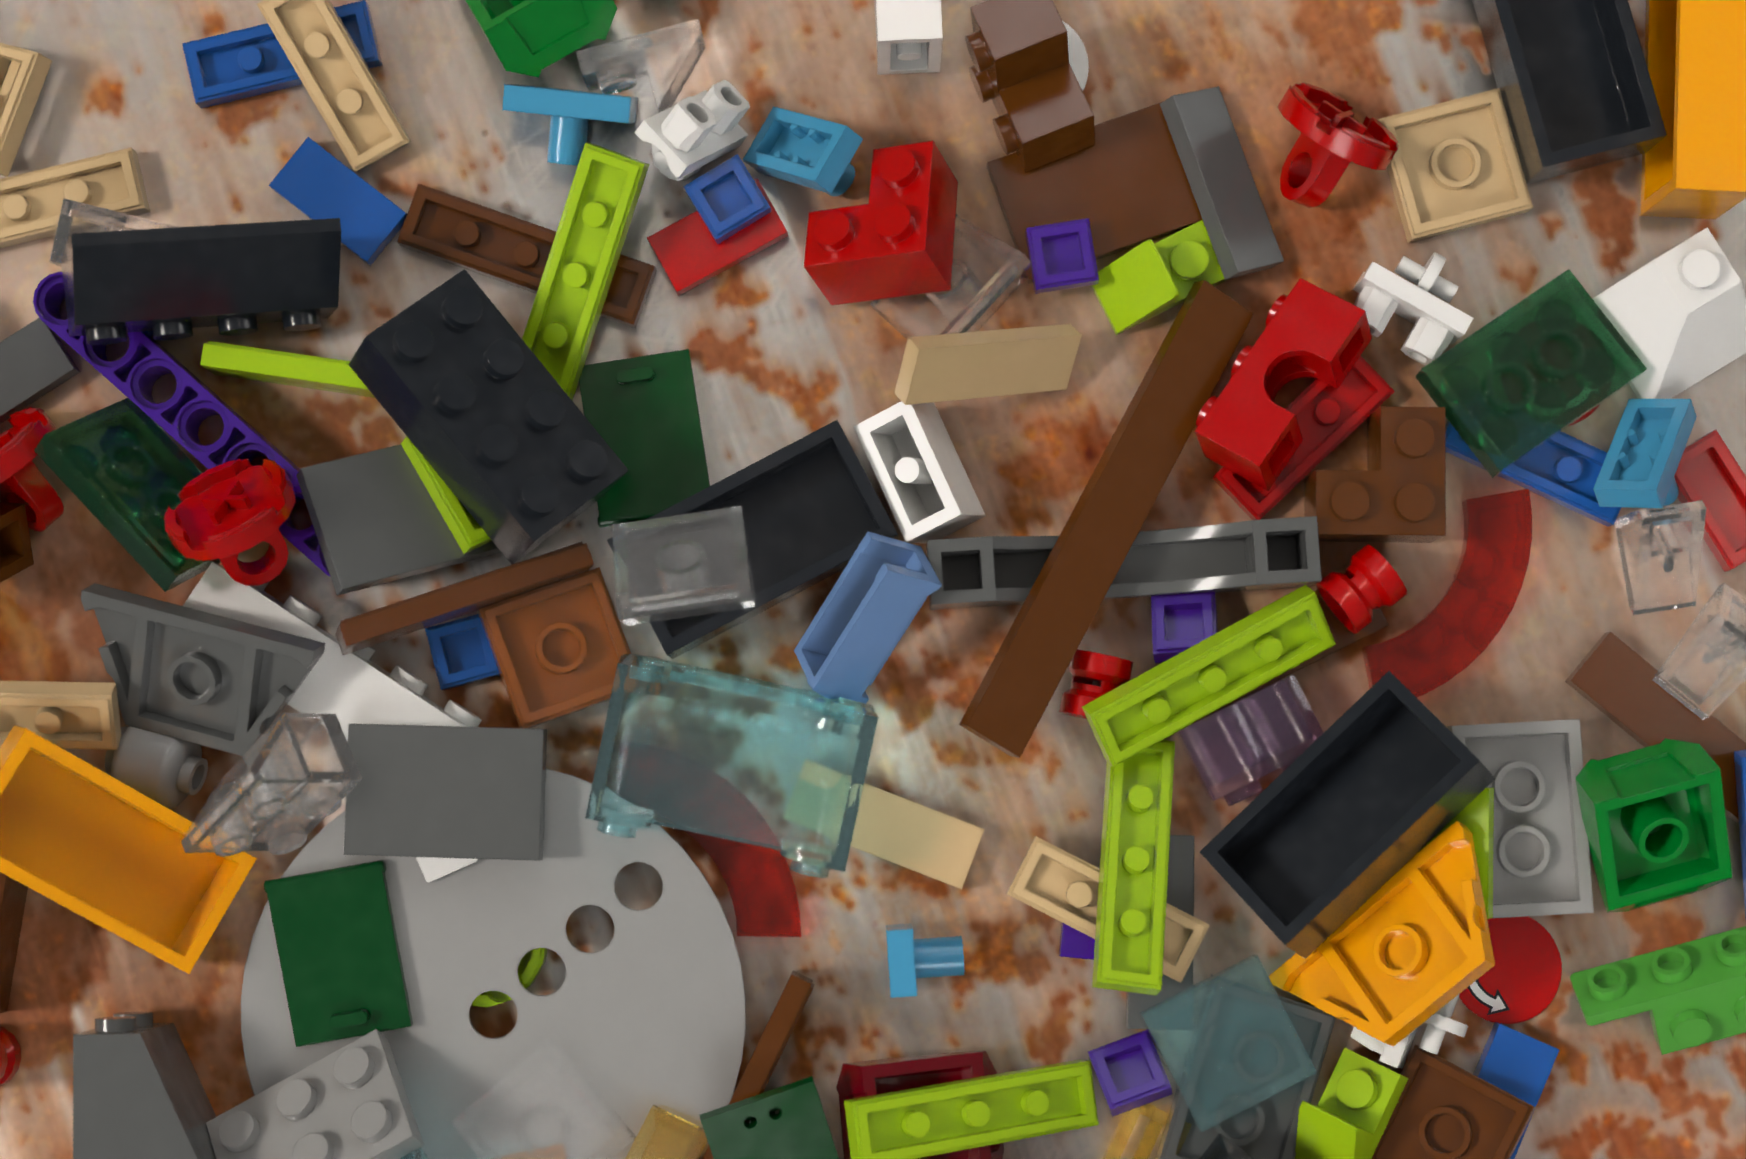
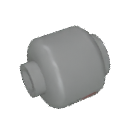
M132 726L121 727L122 736L118 750H107L106 773L168 809L178 806L186 799L188 794H197L202 788L208 772V762L202 758L201 745Z

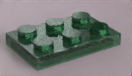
M1568 269L1430 362L1415 377L1438 407H1445V416L1491 477L1494 478L1637 379L1647 368Z
M129 398L46 433L34 451L165 592L206 571L212 562L218 564L221 562L220 559L200 561L185 558L174 547L168 537L164 523V515L168 507L170 506L172 510L176 509L181 503L178 493L189 481L202 474V472L154 420Z

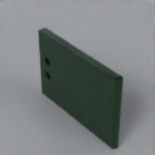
M689 349L584 365L579 379L584 416L629 470L605 496L597 501L599 512L597 523L600 528L642 522L710 486Z
M384 860L272 879L264 882V890L268 896L296 1047L366 1035L375 1029L383 1032L413 1025L385 876L386 864ZM361 1009H365V1010H367V1011L369 1012V1019H368V1014H367V1012L364 1011V1010H361Z
M812 1076L699 1115L714 1159H839ZM745 1120H750L751 1123H746V1122H744V1121H745Z

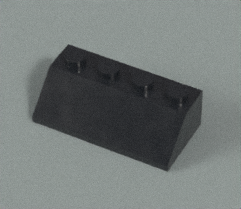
M340 218L71 233L61 258L69 336H86L87 344L109 345L127 341L126 333L153 331V338L155 340H177L193 336L192 328L218 326L219 335L223 336L245 335L257 332V323L283 322V330L304 331L319 328L322 326L321 319H328L338 308L341 252Z

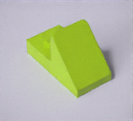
M1200 220L1156 243H1153L1152 239L1144 241L1098 271L1099 282L1096 285H1091L1115 334L1118 335L1183 303L1194 282L1206 280L1215 287L1227 280L1224 279L1204 222Z
M1344 1047L1318 1105L1316 1106L1304 1100L1300 1104L1295 1159H1372L1409 1078Z

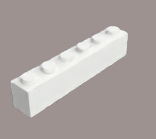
M215 562L210 564L183 605L184 607L325 643L323 655L290 699L288 705L347 744L349 724L478 727L482 721L475 714L450 699L445 707L442 708L425 697L423 693L429 685L401 666L396 665L392 672L389 673L370 661V658L376 651L371 646L342 655L337 638L317 626L322 618L319 612L291 595L283 604L264 591L268 583L258 586L240 584L228 575L221 564Z

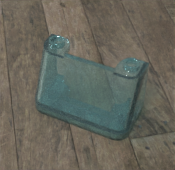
M623 653L617 664L585 819L598 821L597 830L602 833L624 838H635L637 828H650L652 824L777 849L782 856L791 859L790 870L808 876L826 878L830 869L845 872L877 726V713L870 704L841 697L829 699L812 690L644 655Z

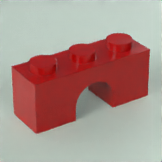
M1302 278L1298 280L1288 296L1283 294L1278 297L1267 315L1265 330L1254 346L1247 345L1241 350L1232 366L1231 379L1219 397L1212 396L1209 398L1198 414L1195 434L1204 456L1269 491L1303 441L1295 414L1274 403L1276 394L1286 383L1301 377L1316 378L1338 389L1372 340L1366 311Z

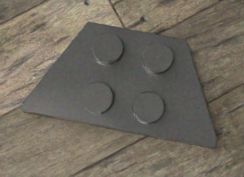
M96 583L83 589L81 592V602L84 610L94 609L106 644L98 649L106 672L116 683L118 705L125 725L244 757L258 746L325 650V643Z

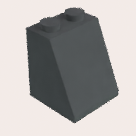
M153 1012L114 1013L113 1017L95 1018V1029L73 1035V1159H216L206 1122L215 1118L216 1115L174 1023H153Z

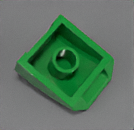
M465 0L504 69L509 72L538 78L542 69L596 39L606 40L617 11L613 0Z
M1664 738L1661 743L1601 760L1590 759L1576 776L1579 805L1589 840V851L1607 913L1626 912L1692 894L1732 878L1721 769L1700 744Z

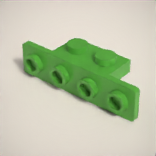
M1746 926L1571 974L1572 988L1586 1023L1594 1026L1649 1011L1654 1037L1662 1055L1746 1033Z

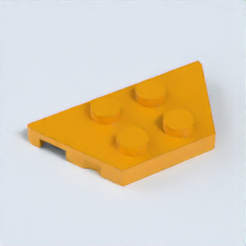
M1454 822L1411 858L1306 959L1296 953L1270 974L1268 979L1272 985L1307 1001L1316 1008L1351 1024L1358 1030L1391 1046L1398 1044L1495 965L1472 832L1461 822Z

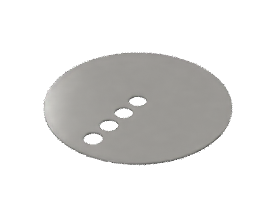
M546 769L543 860L478 859L477 862L432 882H426L416 857L344 855V811L321 829L299 852L283 873L281 878L384 860L386 864L385 876L413 1025L381 1033L389 1040L424 1146L400 1159H488L564 1143L567 1159H700L705 1153L709 1143L699 1115L729 1104L734 1093L742 1062L746 1031V996L741 962L732 930L721 904L701 870L674 838L633 804L607 789L581 778ZM642 862L649 864L661 876L663 883L662 894L659 900L647 909H631L622 904L616 895V876L624 866L630 863ZM269 901L264 906L252 937L244 968L241 994V1035L245 1063L254 1096L364 1036L296 1047ZM595 905L604 909L611 916L614 923V935L609 945L604 949L592 953L583 952L574 947L568 939L566 932L568 918L579 907ZM536 948L553 950L562 958L566 967L564 983L557 991L548 995H536L529 992L519 980L518 966L520 960L527 952ZM487 991L505 993L514 1001L517 1008L518 1017L515 1027L507 1035L499 1038L483 1036L476 1031L470 1020V1008L473 1001L480 994ZM361 1009V1010H364V1011L367 1012V1014H368V1019H369V1012H368L367 1010H365V1009Z

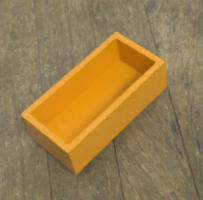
M1646 0L1644 58L1667 136L1647 153L1642 154L1640 216L1717 219L1746 198V0Z
M14 725L0 747V872L190 974L257 858L27 728Z

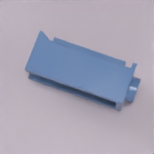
M869 531L866 533L794 649L807 677V682L813 691L829 699L841 697L865 704L868 702L869 698L865 690L874 682L927 599V596L942 586L921 546Z

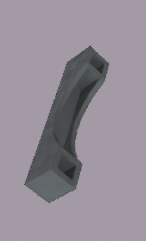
M1317 516L1249 520L1198 527L1140 531L1104 599L1300 588L1304 585L1311 587L1322 581ZM984 536L927 540L926 556L942 584L940 589L929 595L930 610L1023 605L1059 536Z

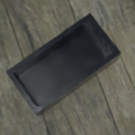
M1472 0L1497 88H1500L1527 184L1647 153L1667 136L1628 0Z
M465 269L368 334L348 364L511 564L518 562L605 496L629 471Z
M838 420L613 536L607 542L666 655L674 659L844 570L868 531L893 539H898V533Z
M1388 671L1216 835L1200 853L1286 947L1306 959L1490 785L1495 778L1482 762L1416 696Z

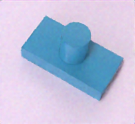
M504 84L502 110L551 115L547 162L578 166L584 145L587 143L589 119L635 123L638 97Z
M773 106L744 156L743 161L759 173L826 192L830 196L836 197L843 194L851 186L855 178V168L850 164V161L863 138L846 125Z
M1691 399L1628 400L1593 488L1599 507L1660 509L1669 506L1677 499L1679 489L1674 476L1697 418Z
M911 923L886 925L891 998L917 996L916 978L965 975L962 936L914 939Z

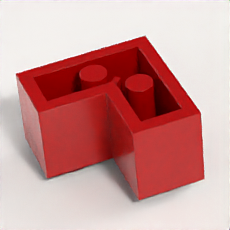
M934 141L873 149L869 204L809 212L804 268L831 306L951 290L958 181Z

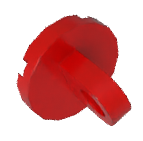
M1308 83L1294 84L1293 87L1290 85L1277 107L1282 116L1302 133L1282 167L1280 190L1283 197L1308 208L1317 207L1332 193L1350 162L1373 170H1386L1399 148L1398 141L1385 126L1373 117L1370 119L1366 116L1362 124L1353 118L1355 113L1351 111L1353 107L1348 105L1349 102Z
M29 407L9 415L11 418L7 420L13 427L0 434V501L25 504L28 528L42 532L63 514L64 506L54 488L32 460L49 444L56 434V426L43 409Z
M248 459L231 460L210 468L189 481L178 493L181 503L175 510H172L169 506L164 515L165 531L174 547L185 558L200 561L220 559L228 575L234 581L245 586L265 584L280 575L287 564L289 552L278 528L288 519L296 499L294 487L286 471L273 460L262 459L263 465L252 466ZM262 541L269 543L267 552L260 559L253 562L237 560L239 553L251 549Z

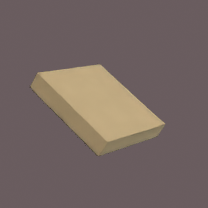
M1500 88L1377 120L1398 141L1399 148L1388 165L1387 171L1408 243L1527 213L1533 208Z

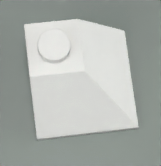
M1708 227L1580 306L1638 399H1671L1746 353V297L1743 283Z

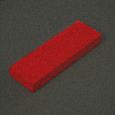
M1360 356L1338 389L1316 379L1285 408L1295 414L1303 441L1269 491L1225 467L1221 468L1212 479L1252 520H1260L1395 391Z

